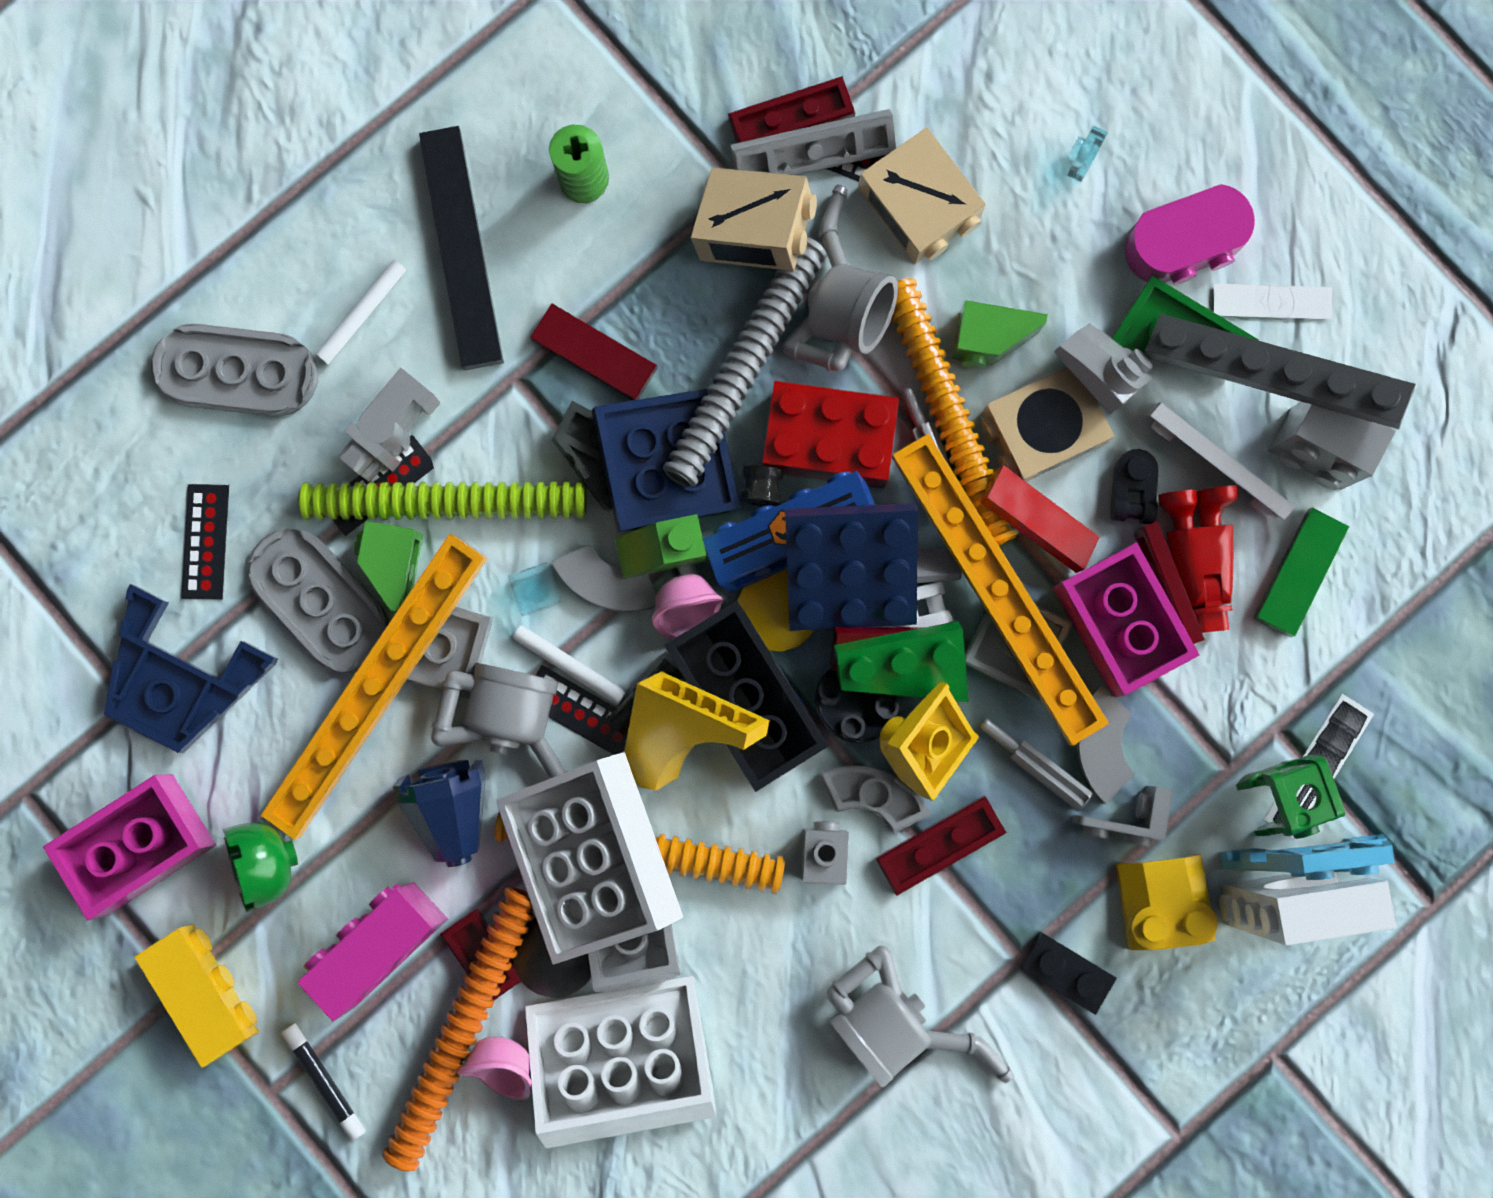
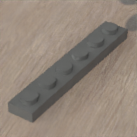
M1160 314L1145 349L1147 357L1398 430L1416 384L1164 314Z

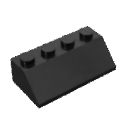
M738 600L664 645L688 684L770 720L766 736L743 750L726 744L755 792L828 747L827 742Z

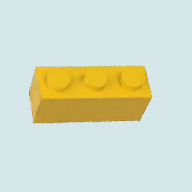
M190 924L174 930L134 958L199 1065L203 1068L260 1031L255 1025L257 1023L255 1012L247 1002H241L234 991L233 986L235 982L231 973L224 965H218L210 952L212 950V943L202 929H196L194 924Z

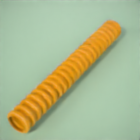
M911 278L897 281L898 296L892 321L899 325L896 331L899 335H903L901 339L902 346L908 347L906 356L912 358L913 361L910 366L918 372L915 375L916 381H921L923 384L920 387V391L927 394L925 403L926 405H931L932 409L929 413L937 419L934 423L935 428L941 429L942 432L939 434V438L942 441H946L944 450L951 454V457L948 459L949 463L956 466L953 473L955 476H960L961 481L959 483L965 489L967 496L997 544L1002 545L1015 539L1019 532L1017 529H1012L1008 522L980 502L994 471L987 467V464L990 462L989 458L982 455L985 448L983 445H978L977 441L980 439V436L972 430L975 427L974 421H969L967 418L970 415V411L963 408L966 401L964 397H959L958 393L961 389L953 383L956 379L955 374L948 371L951 368V364L948 361H944L946 352L943 349L940 350L939 346L942 342L940 338H935L934 336L937 332L936 327L929 324L932 321V317L929 314H925L927 305L920 301L923 296L921 291H916L915 289L918 285L917 280Z
M498 812L494 836L496 837V842L502 843L504 839L509 840L500 812ZM665 834L655 837L667 873L670 875L673 871H678L681 877H685L686 873L693 874V879L704 876L706 877L705 881L708 882L715 878L719 879V884H724L726 880L731 881L734 887H737L738 883L745 884V889H751L752 885L758 886V891L761 892L764 891V888L771 889L772 894H777V891H780L785 866L783 856L771 859L770 854L764 853L763 857L757 856L756 851H751V854H744V849L741 848L734 852L731 851L730 846H725L723 850L718 849V844L714 843L711 847H707L703 841H699L698 845L692 844V839L680 842L677 836H673L672 840L666 839Z

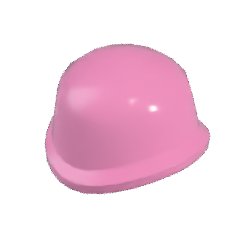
M694 574L680 575L666 582L655 596V612L652 616V623L662 636L674 640L719 612L724 600L702 576Z
M489 1036L479 1040L473 1047L464 1065L459 1067L457 1074L461 1076H472L479 1079L494 1092L510 1099L527 1100L532 1091L529 1053L520 1044L505 1037Z

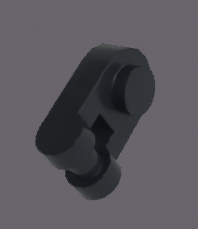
M1131 449L1116 461L1113 471L1110 519L1112 521L1125 522L1126 518L1139 519L1141 524H1152L1156 521L1159 469L1155 457L1148 451ZM1128 492L1141 493L1140 503L1128 502Z

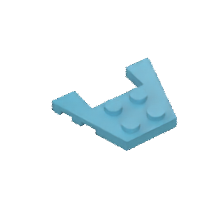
M1382 834L1344 838L1343 843L1278 850L1251 848L1219 852L1221 869L1288 872L1291 874V877L1306 876V880L1334 878V872H1350V875L1379 873L1378 865L1395 864L1392 845Z

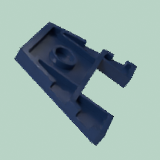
M130 584L125 598L128 600L125 620H121L119 636H121L117 661L113 662L104 715L177 753H184L276 665L278 658L245 641H240L221 678H218L149 642L169 602L136 585Z

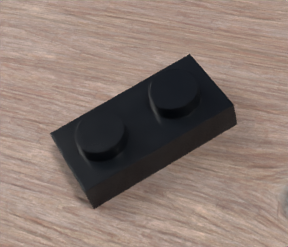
M1041 931L1019 967L1022 971L1095 1015L1117 977Z

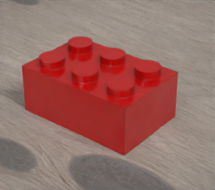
M774 381L762 472L828 481L829 478L838 473H853L857 471L866 481L868 487L884 489L889 480L899 398Z

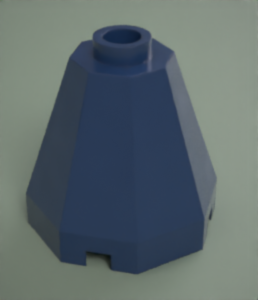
M457 760L429 766L418 770L420 779L412 782L410 781L409 774L398 778L393 785L396 802L436 862H446L447 867H456L472 860L471 855L477 853L480 847L486 782L483 761L475 760L471 767L469 760Z

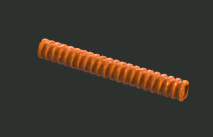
M516 887L505 888L504 895L506 898L498 903L500 911L494 912L492 916L495 922L488 925L486 929L489 933L488 937H482L481 944L483 947L475 952L477 960L471 961L469 965L471 973L465 974L463 978L466 984L458 989L457 993L460 997L455 998L452 1002L454 1010L447 1012L446 1019L448 1023L441 1025L440 1031L442 1035L436 1036L434 1041L436 1047L431 1048L428 1054L431 1059L424 1062L423 1069L425 1072L419 1073L417 1077L419 1085L413 1086L411 1090L413 1097L407 1098L405 1103L407 1109L402 1110L399 1118L402 1122L395 1124V1134L391 1135L388 1139L390 1147L384 1148L382 1152V1157L386 1163L398 1170L410 1172L418 1169L420 1163L418 1159L422 1158L425 1154L423 1146L429 1145L431 1141L429 1133L435 1132L437 1128L435 1121L440 1120L443 1114L441 1108H445L448 1104L446 1096L452 1095L454 1091L452 1083H457L460 1075L457 1074L458 1068L464 1065L465 1061L463 1059L468 1058L471 1049L469 1047L477 1042L475 1034L482 1031L483 1025L481 1021L487 1020L489 1016L486 1010L493 1007L494 1000L492 997L500 992L498 984L504 983L506 979L503 973L504 971H509L512 966L509 960L510 958H516L517 951L515 947L522 945L523 939L521 934L528 932L527 921H533L534 919L533 907L528 892Z

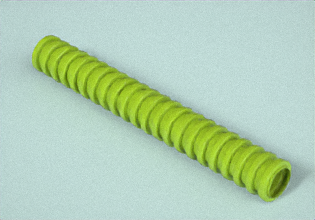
M543 481L538 482L537 486H532L531 482H525L524 486H519L518 482H512L511 486H506L505 482H499L497 486H493L492 482H486L484 486H480L479 482H473L471 486H467L466 482H460L458 486H454L453 482H447L445 486H441L440 482H434L432 486H428L427 482H421L419 486H415L413 482H408L406 486H403L400 482H395L393 486H390L387 482H382L380 486H377L374 482H369L367 486H364L361 482H356L354 486H351L348 482H343L340 487L335 482H330L327 487L322 482H317L314 487L309 482H305L299 489L298 508L305 520H310L313 516L318 520H323L326 516L331 520H336L338 516H341L344 520H349L351 516H354L357 520H362L364 516H367L370 520H375L377 516H381L383 520H388L390 515H393L396 520H401L403 515H406L409 520H414L416 515H419L421 519H428L429 515H433L434 519H441L442 515H446L447 519H453L455 515H459L460 519H466L468 515H472L473 519H479L481 515H485L486 519H492L494 515H498L499 519H505L507 515H511L513 519H518L519 515H524L526 519H531L532 515H537L539 519H544L545 515H550L552 519H557L558 515H563L565 519H570L571 515H576L578 519H583L584 515H586L587 494L586 486L582 481H577L576 486H571L569 481H564L563 486H558L556 481H552L550 486H545Z

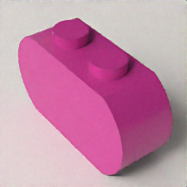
M1220 184L1146 211L1140 216L1127 235L1125 242L1126 261L1133 273L1143 281L1147 282L1153 275L1164 283L1172 280L1173 285H1178L1197 276L1196 271L1209 266L1211 271L1222 269L1235 262L1234 256L1251 238L1255 226L1253 208L1240 191Z

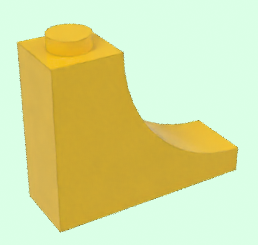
M661 671L637 683L624 752L636 784L644 789L656 791L679 777L686 756L696 744L724 743L744 750L766 736L770 720Z

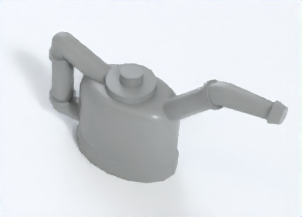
M839 184L832 191L833 195L821 220L820 232L818 233L832 268L808 292L809 315L784 342L782 348L783 352L787 356H791L793 360H803L825 367L830 372L843 370L852 350L868 354L877 346L890 324L898 296V282L895 276L880 272L875 273L848 265L838 238L839 232L836 228L844 199L847 198L848 189ZM814 335L817 338L836 343L837 346L834 351L829 352L807 345L806 342Z
M478 662L475 664L473 675L459 671H450L446 675L445 681H442L443 690L435 723H432L431 726L433 727L432 743L442 747L482 740L491 743L490 751L500 754H507L508 747L519 748L520 743L529 744L550 778L566 773L568 771H565L544 737L553 697L556 694L559 681ZM460 690L470 691L464 716L465 725L451 727Z
M878 946L872 952H867L865 958L840 979L834 980L827 990L828 1000L839 1012L829 1022L882 1088L925 1049L967 1052L969 1055L975 1054L997 1075V1079L1008 1083L1014 1077L1011 1068L1003 1063L984 1039L975 1036L974 1033L955 1034L932 1032L924 1029L922 1024L926 1020L920 1011L926 1006L915 993L909 998L904 994L899 983L891 951L885 946ZM878 970L881 983L875 984L853 1003L848 994Z

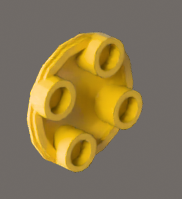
M787 570L746 586L740 593L738 602L769 651L783 652L796 648L811 636L813 630L790 631Z

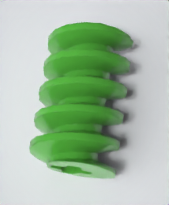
M572 124L562 127L554 133L549 144V154L561 191L568 199L576 203L595 201L604 194L609 183V172L600 138L593 130L583 125Z

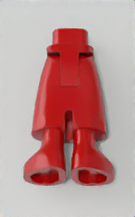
M1236 485L1207 488L1197 492L1193 489L1180 490L1158 495L1159 506L1173 520L1175 531L1166 533L1170 552L1202 633L1230 630L1227 611H1233L1232 605L1227 606L1224 604H1231L1233 594V525H1221V514L1224 508L1237 500L1239 495ZM1195 508H1197L1200 527H1194L1193 513Z

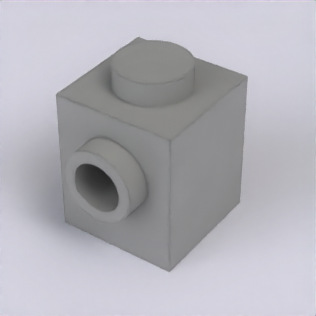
M814 821V829L804 828L803 882L846 885L849 832L839 830V822Z

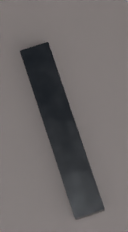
M459 126L419 133L461 367L466 371L504 363L461 129Z

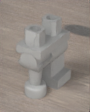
M400 367L361 414L358 426L351 422L343 431L352 440L337 457L368 482L373 480L384 465L393 472L401 463L395 456H398L403 450L408 451L410 447L409 430L422 412L427 415L432 414L440 405V401L432 392Z

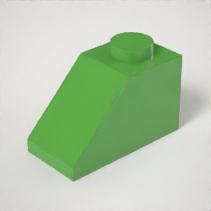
M965 300L959 314L952 359L962 360L961 364L969 368L983 369L986 368V365L992 366L1039 334L1047 322L1048 314Z
M697 514L656 522L615 537L624 579L706 562V551Z
M365 521L363 531H358L354 543V554L358 556L357 563L390 611L396 613L414 587L423 535L411 528Z

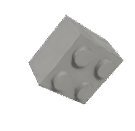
M1299 402L1290 408L1268 451L1279 456L1277 460L1282 465L1294 470L1303 469L1314 475V480L1319 485L1331 490H1342L1373 476L1396 431L1388 426Z

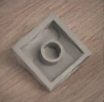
M1090 323L1074 333L1054 351L1110 414L1132 398L1153 378L1150 370L1153 364L1145 353L1139 349L1132 351L1128 348H1122L1108 335Z
M672 923L658 931L588 953L595 992L620 991L664 982L681 975Z

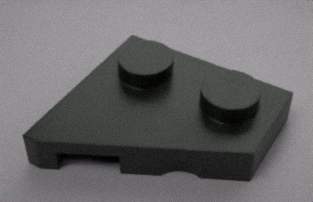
M572 401L552 438V442L602 509L609 512L612 510L592 411Z

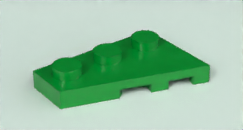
M1153 275L1148 279L1111 338L1122 348H1128L1132 351L1139 349L1145 353L1160 314L1259 341V339Z
M958 621L833 645L837 678L841 690L925 698L940 682H944L949 685V691L955 701L969 702L963 628Z

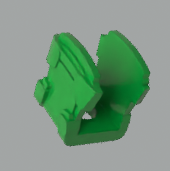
M1307 755L1300 759L1282 761L1278 765L1246 774L1236 784L1237 791L1258 786H1270L1281 819L1258 827L1257 830H1254L1256 836H1271L1283 833L1284 836L1293 835L1294 839L1305 838L1319 833L1318 825L1345 816V809L1329 765L1325 758L1319 755ZM1304 784L1313 788L1316 794V802L1308 810L1302 808L1297 801V791Z

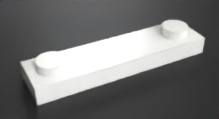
M1158 402L1148 414L1155 420L1151 426L1154 431L1169 442L1175 436L1252 495L1254 499L1250 502V505L1268 519L1276 514L1285 520L1295 508L1288 500L1163 403Z

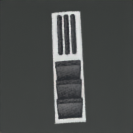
M1342 694L1304 756L1319 755L1324 757L1334 779L1374 714ZM1304 784L1297 791V801L1306 810L1314 806L1316 794L1313 788ZM1274 802L1264 818L1268 823L1281 819L1276 802Z

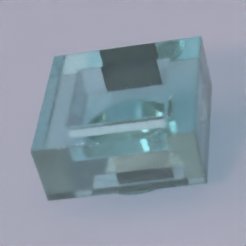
M1093 125L1086 139L1081 136L1077 137L1067 159L1073 161L1067 176L1082 182L1108 132Z
M548 562L508 575L520 614L523 617L563 603Z

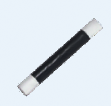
M295 1023L284 1030L281 1035L352 1142L366 1132L365 1128L297 1024Z

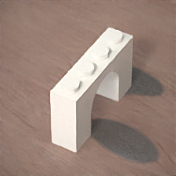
M1334 872V878L1324 880H1306V876L1291 877L1289 873L1222 884L1224 895L1219 897L1222 917L1225 921L1229 922L1230 927L1285 946L1397 928L1388 881L1374 878L1338 883L1337 872Z

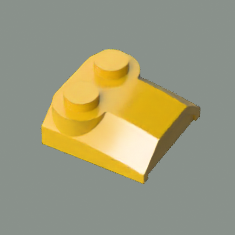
M940 682L907 718L900 716L891 718L882 728L879 737L881 751L898 778L920 797L931 801L935 800L979 738L978 734L974 733L949 691V685L944 682Z
M1201 854L1149 862L1116 863L1127 949L1131 951L1161 950L1196 946L1216 941L1215 933L1218 921L1215 912L1210 906Z

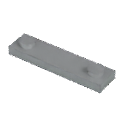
M890 109L731 144L734 170L800 175L888 155L896 149L893 114Z

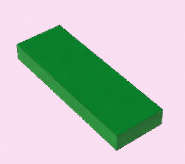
M1313 507L1307 509L1253 619L1290 638L1295 637L1350 526Z

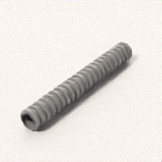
M807 237L805 253L798 255L795 270L777 269L774 274L775 278L769 282V289L764 291L763 299L759 300L756 305L757 310H753L750 316L751 320L747 321L744 326L745 331L739 334V341L734 343L732 347L733 352L728 353L726 357L727 363L721 365L719 369L721 374H716L713 380L715 385L709 386L707 390L709 396L702 398V406L697 407L694 413L696 418L690 419L688 423L690 429H684L682 433L684 440L677 441V451H672L669 456L671 462H665L663 466L665 474L676 483L686 487H695L698 482L696 476H701L705 470L702 465H707L710 462L709 454H714L717 449L715 443H720L723 439L722 432H727L730 426L728 421H733L736 416L734 410L740 409L742 405L741 400L745 399L748 395L747 389L752 388L754 384L753 378L759 376L761 372L760 367H764L767 362L766 357L770 356L773 351L772 346H776L779 341L778 336L782 335L785 330L784 325H788L791 320L790 315L794 314L797 309L796 304H800L803 299L802 294L807 292L808 284L812 283L815 278L814 273L819 271L820 263L824 262L827 256L826 251L817 241Z

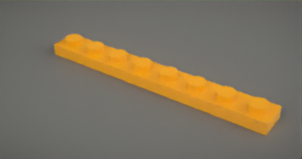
M926 434L893 454L891 458L1069 746L1077 744L1108 725V720L930 434Z
M454 534L447 536L260 816L292 839L301 838L488 558Z

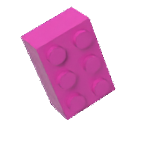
M1137 542L1052 587L1070 621L1073 622L1076 632L1107 688L1114 697L1126 696L1200 656Z
M164 774L153 775L44 845L43 848L88 921L110 915L217 845L174 775Z
M415 882L402 887L397 883L391 889L390 887L385 888L369 903V906L373 909L369 915L366 913L359 919L355 917L336 934V937L340 940L337 945L334 943L326 950L322 948L304 964L303 967L307 970V973L297 983L332 1022L360 1004L448 920Z

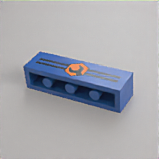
M857 471L853 473L841 472L829 478L826 485L814 490L803 489L797 491L785 503L776 507H761L751 513V518L739 523H725L715 528L714 534L703 538V542L718 585L732 593L786 570L785 509L875 505L866 481Z

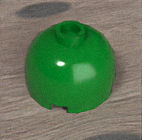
M256 822L239 824L223 829L233 875L238 887L242 891L239 895L244 910L246 912L253 911L277 901L287 891L291 883V867L298 865L292 840L283 842L277 830L267 824Z

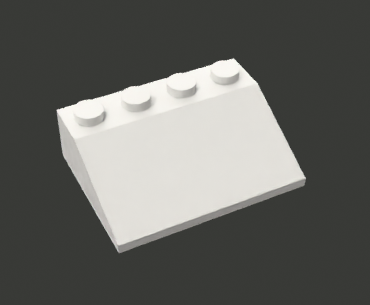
M625 752L596 760L496 800L553 965L658 931L683 918Z
M693 976L666 980L660 983L620 991H606L525 1006L535 1130L537 1137L545 1148L717 1117Z

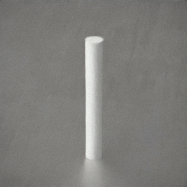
M393 260L321 346L316 355L329 365L406 272V269Z
M523 625L515 632L513 640L616 706H619L625 697L626 691Z

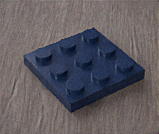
M708 389L595 406L591 410L617 533L636 530L656 522L695 514L698 515V518L735 512L741 509L725 432H722L723 439L721 442L715 443L717 446L715 453L709 454L710 462L707 465H702L705 470L701 476H696L698 482L695 487H686L676 483L663 470L665 462H671L669 458L671 452L677 451V441L684 440L682 437L684 429H690L688 425L690 419L696 418L694 413L697 407L702 406V398L709 396L707 393Z
M916 503L785 509L790 631L834 629V627L917 625L918 509Z

